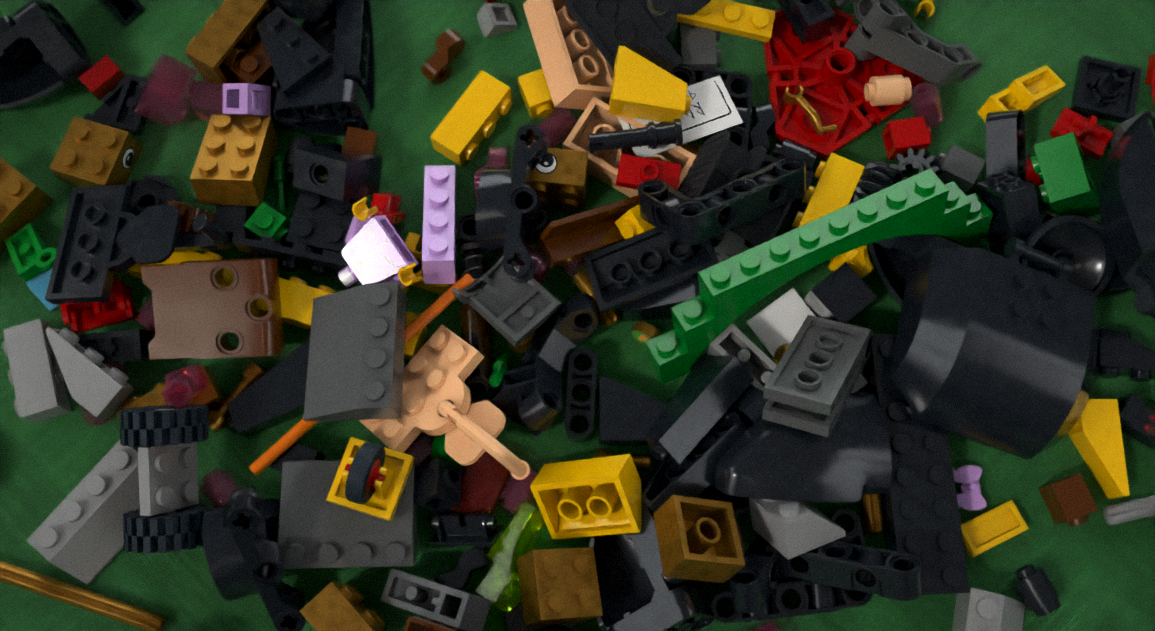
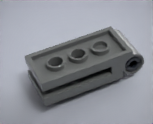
M808 315L764 386L763 398L768 399L763 407L762 419L812 434L829 437L863 371L864 363L869 359L874 340V333L871 332V329Z

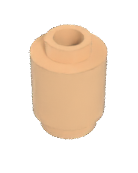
M901 74L872 76L869 83H866L864 86L865 100L869 101L872 107L900 105L903 101H909L911 98L912 86L910 78L903 77Z

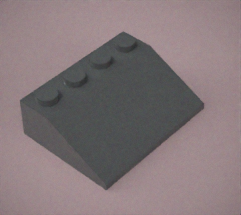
M399 283L364 284L313 298L304 421L401 418L407 296Z
M342 459L283 461L278 544L284 550V569L414 566L419 553L417 505L414 504L415 460L392 522L345 508L326 500Z

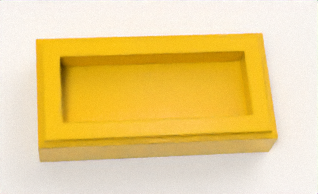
M1012 499L961 524L963 545L969 558H973L1029 529Z

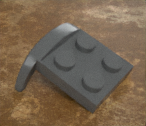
M502 256L477 281L462 289L454 288L452 292L461 303L469 304L514 347H517L560 309L561 302L534 278L527 283H518L512 280L503 268ZM520 265L514 266V269L519 271Z

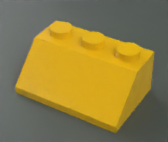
M631 454L544 464L530 485L552 540L639 533L642 529L641 479Z

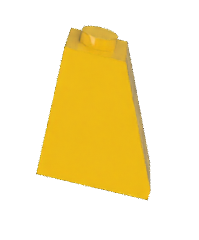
M619 45L614 63L608 114L664 123H672L674 119H680L681 121L683 114L688 115L691 105V96H687L688 84L629 48Z

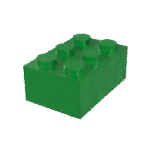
M1071 132L1033 145L1036 155L1031 156V161L1035 173L1039 174L1041 182H1044V184L1039 185L1043 201L1047 203L1049 210L1061 216L1078 215L1086 218L1100 214L1099 198L1088 161L1074 133Z

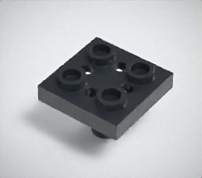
M1083 55L1078 62L1070 110L1088 116L1094 115L1098 118L1122 123L1134 117L1142 69Z

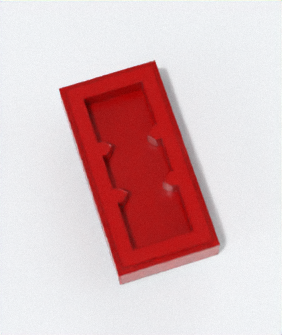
M621 153L615 186L638 190V185L644 181L660 180L678 191L682 164Z

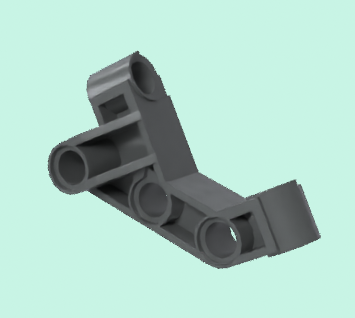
M896 0L855 1L854 13L860 24L847 40L844 48L851 51L856 60H871L879 56L939 86L967 81L982 67L981 62L963 42L948 45L922 32Z

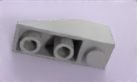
M48 327L45 332L71 397L96 418L110 419L115 410L122 405L134 390L126 382L129 377L115 367L108 368L102 363L105 358L90 347L87 349L82 347L78 343L80 338L69 329L63 328L59 330Z

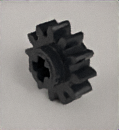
M909 148L908 157L898 153L897 159L900 163L898 165H889V167L895 169L894 183L912 177V174H916V169L921 173L931 168L936 175L942 174L944 169L934 166L939 162V157L929 156L930 152L924 148L919 153L917 150Z

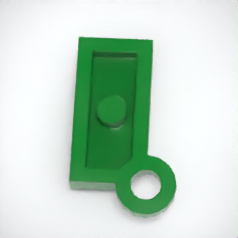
M28 223L4 239L18 275L26 282L41 272L53 268L57 250L53 247H45L38 229L31 223Z

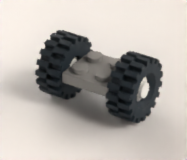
M174 404L119 410L120 445L128 447L140 446L138 447L140 508L123 514L124 550L127 552L132 551V553L144 552V554H151L153 552L182 551V549L190 550L195 549L196 546H204L202 519L204 512L211 510V506H206L205 504L197 505L199 504L197 442L209 439L208 405Z

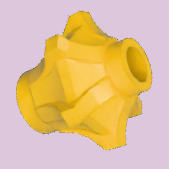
M867 245L829 259L831 262L828 265L831 271H835L846 262L861 279L869 274L874 267V264L870 261Z

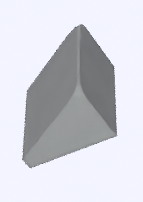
M484 3L477 13V20L484 38H491L517 29L509 3Z

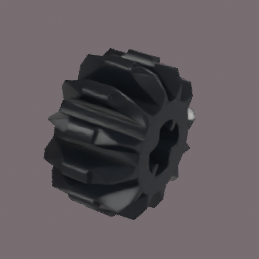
M871 160L867 162L851 198V203L891 186L895 178V169L880 161Z

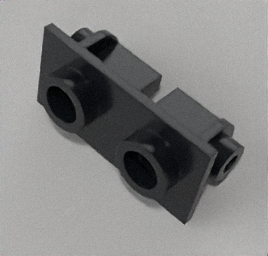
M439 512L437 516H432L431 527L436 529L437 533L430 544L444 545L445 547L475 546L482 548L493 546L503 527L502 525H497L496 516H491L489 512L466 513L464 516L465 523H462L460 513Z

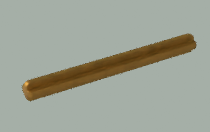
M0 561L1 582L146 631H162L166 623L164 615Z

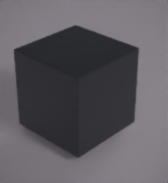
M845 262L811 289L803 301L816 317L850 324L867 310L877 299V296Z

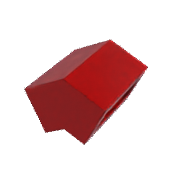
M105 55L78 79L100 101L109 91L116 88L117 83L126 75L108 55Z

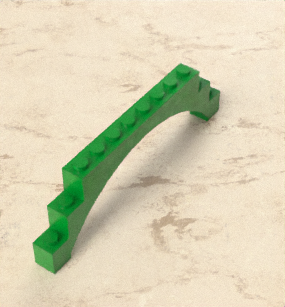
M931 168L699 271L700 295L672 307L671 313L674 329L645 342L649 363L662 385L689 373L690 367L700 354L740 315L775 289L803 272L858 247L900 236L918 234L939 235L952 238L957 244L966 246L988 235L993 213L975 193L966 196L954 181L944 185Z

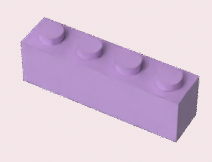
M455 165L425 166L422 234L424 284H456Z

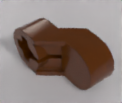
M448 29L436 38V53L422 66V74L433 85H438L451 76V61L465 48L466 41L454 29Z

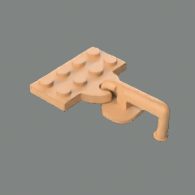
M442 324L403 370L401 418L359 420L387 447L395 451L404 453L421 432L430 436L445 434V452L461 465L467 466L475 463L486 451L508 469L514 479L523 480L530 473L529 464L524 460H520L496 439L505 427L506 418L504 413L487 400L470 404V389L464 381L484 359V356Z

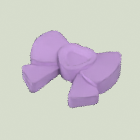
M965 465L956 470L953 468L954 481L961 484L959 490L962 494L956 495L958 509L977 511L985 508L987 502L980 494L979 482L982 469L975 465Z

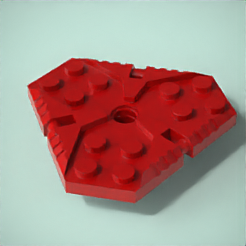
M831 6L835 17L828 34L802 44L781 9L775 13L771 39L768 43L762 41L766 77L770 78L768 85L769 102L772 105L776 118L773 129L775 139L781 142L787 139L810 147L812 152L817 153L818 158L825 160L830 156L831 152L836 153L844 146L867 133L873 124H881L884 120L921 98L926 92L924 78L879 56L871 60L858 61L851 51L844 48L845 43L849 39L847 33L852 35L858 27L857 24L853 23L855 16ZM901 74L903 77L910 78L912 93L909 101H903L900 105L872 107L870 102L865 100L864 86L866 83H869L872 76ZM782 78H790V80L782 81ZM798 85L802 86L804 98L817 111L822 125L829 126L835 124L837 125V131L823 132L822 136L818 135L809 117L800 105H789L784 101L783 95L786 87H789V92L792 95H797ZM862 109L866 116H863V114L859 110Z

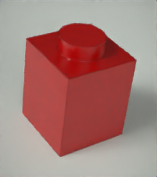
M924 116L889 121L881 134L888 161L897 159L898 153L908 157L909 148H913L919 153L922 148L927 149L932 142V131L929 126H926Z

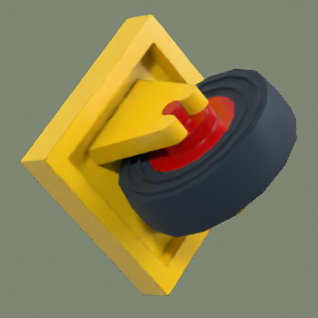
M350 437L326 500L330 503L392 522L415 458L378 444Z

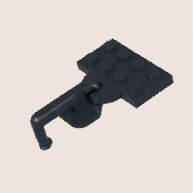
M566 0L563 4L613 69L620 45L629 48L667 72H671L684 61L666 38L674 27L677 14L693 15L711 0H652L651 4V0Z
M127 184L72 188L45 300L51 304L109 302L116 272L127 270L137 263H162L173 252L228 249L231 246V240L205 214L198 215L192 224L194 231H201L202 233L177 235L181 215L179 210L172 205L149 206L136 217L129 213L134 190Z

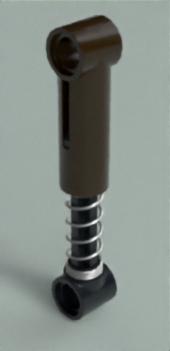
M469 212L463 214L458 219L456 230L459 237V246L464 255L462 265L465 267V271L462 273V276L468 273L477 281L483 276V270L486 269L483 266V258L486 256L483 255L484 252L480 251L477 235L468 236L465 234L469 228H476V213ZM463 304L460 306L461 338L479 350L484 356V359L479 363L480 376H476L475 368L464 381L470 389L471 396L472 391L476 388L488 390L490 387L488 381L493 372L492 325L469 304ZM471 399L470 404L476 403V402H480V401H474V400Z

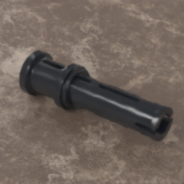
M674 119L672 123L656 125L654 122H648L644 128L588 134L590 153L639 146L657 149L659 145H683L680 119Z

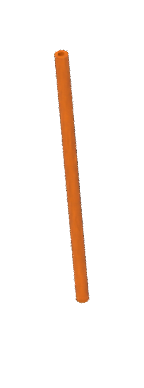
M466 273L456 284L451 286L406 326L405 344L457 299L452 292L454 288L462 289L475 282L470 274ZM300 420L249 466V469L258 476L319 421Z

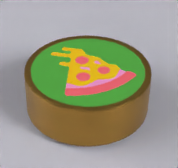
M645 321L636 322L631 330L632 336L645 346L646 341L662 334L658 328Z

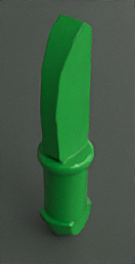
M277 154L274 156L275 179L273 183L278 186L279 213L286 217L285 185L289 181L284 175L285 169L283 164L285 156Z
M502 351L497 356V361L493 364V372L488 381L493 387H497L501 383L503 373L508 371V364L512 357L507 351Z

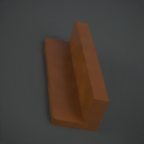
M637 195L550 222L535 242L549 267L553 268L624 241L625 238L621 235L615 221L628 210L639 205V196Z

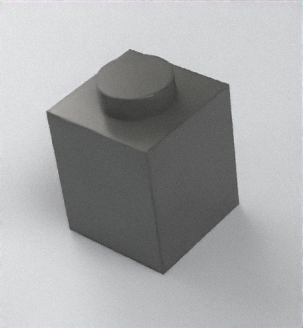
M952 144L946 153H939L937 156L939 157V162L934 166L944 169L942 174L937 175L944 185L954 181L963 193L966 194L974 185L986 160Z

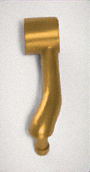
M798 85L797 95H792L789 92V87H786L783 95L784 101L789 105L799 104L809 117L818 135L822 136L823 132L837 131V125L835 124L829 126L822 125L819 114L804 98L802 86Z

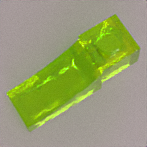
M528 502L524 503L487 554L495 564L475 590L483 598L492 600L491 604L507 613L521 600L517 558L531 551L540 530L545 524L540 510Z

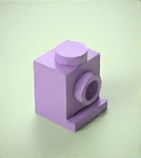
M224 83L222 114L271 116V86L251 83Z

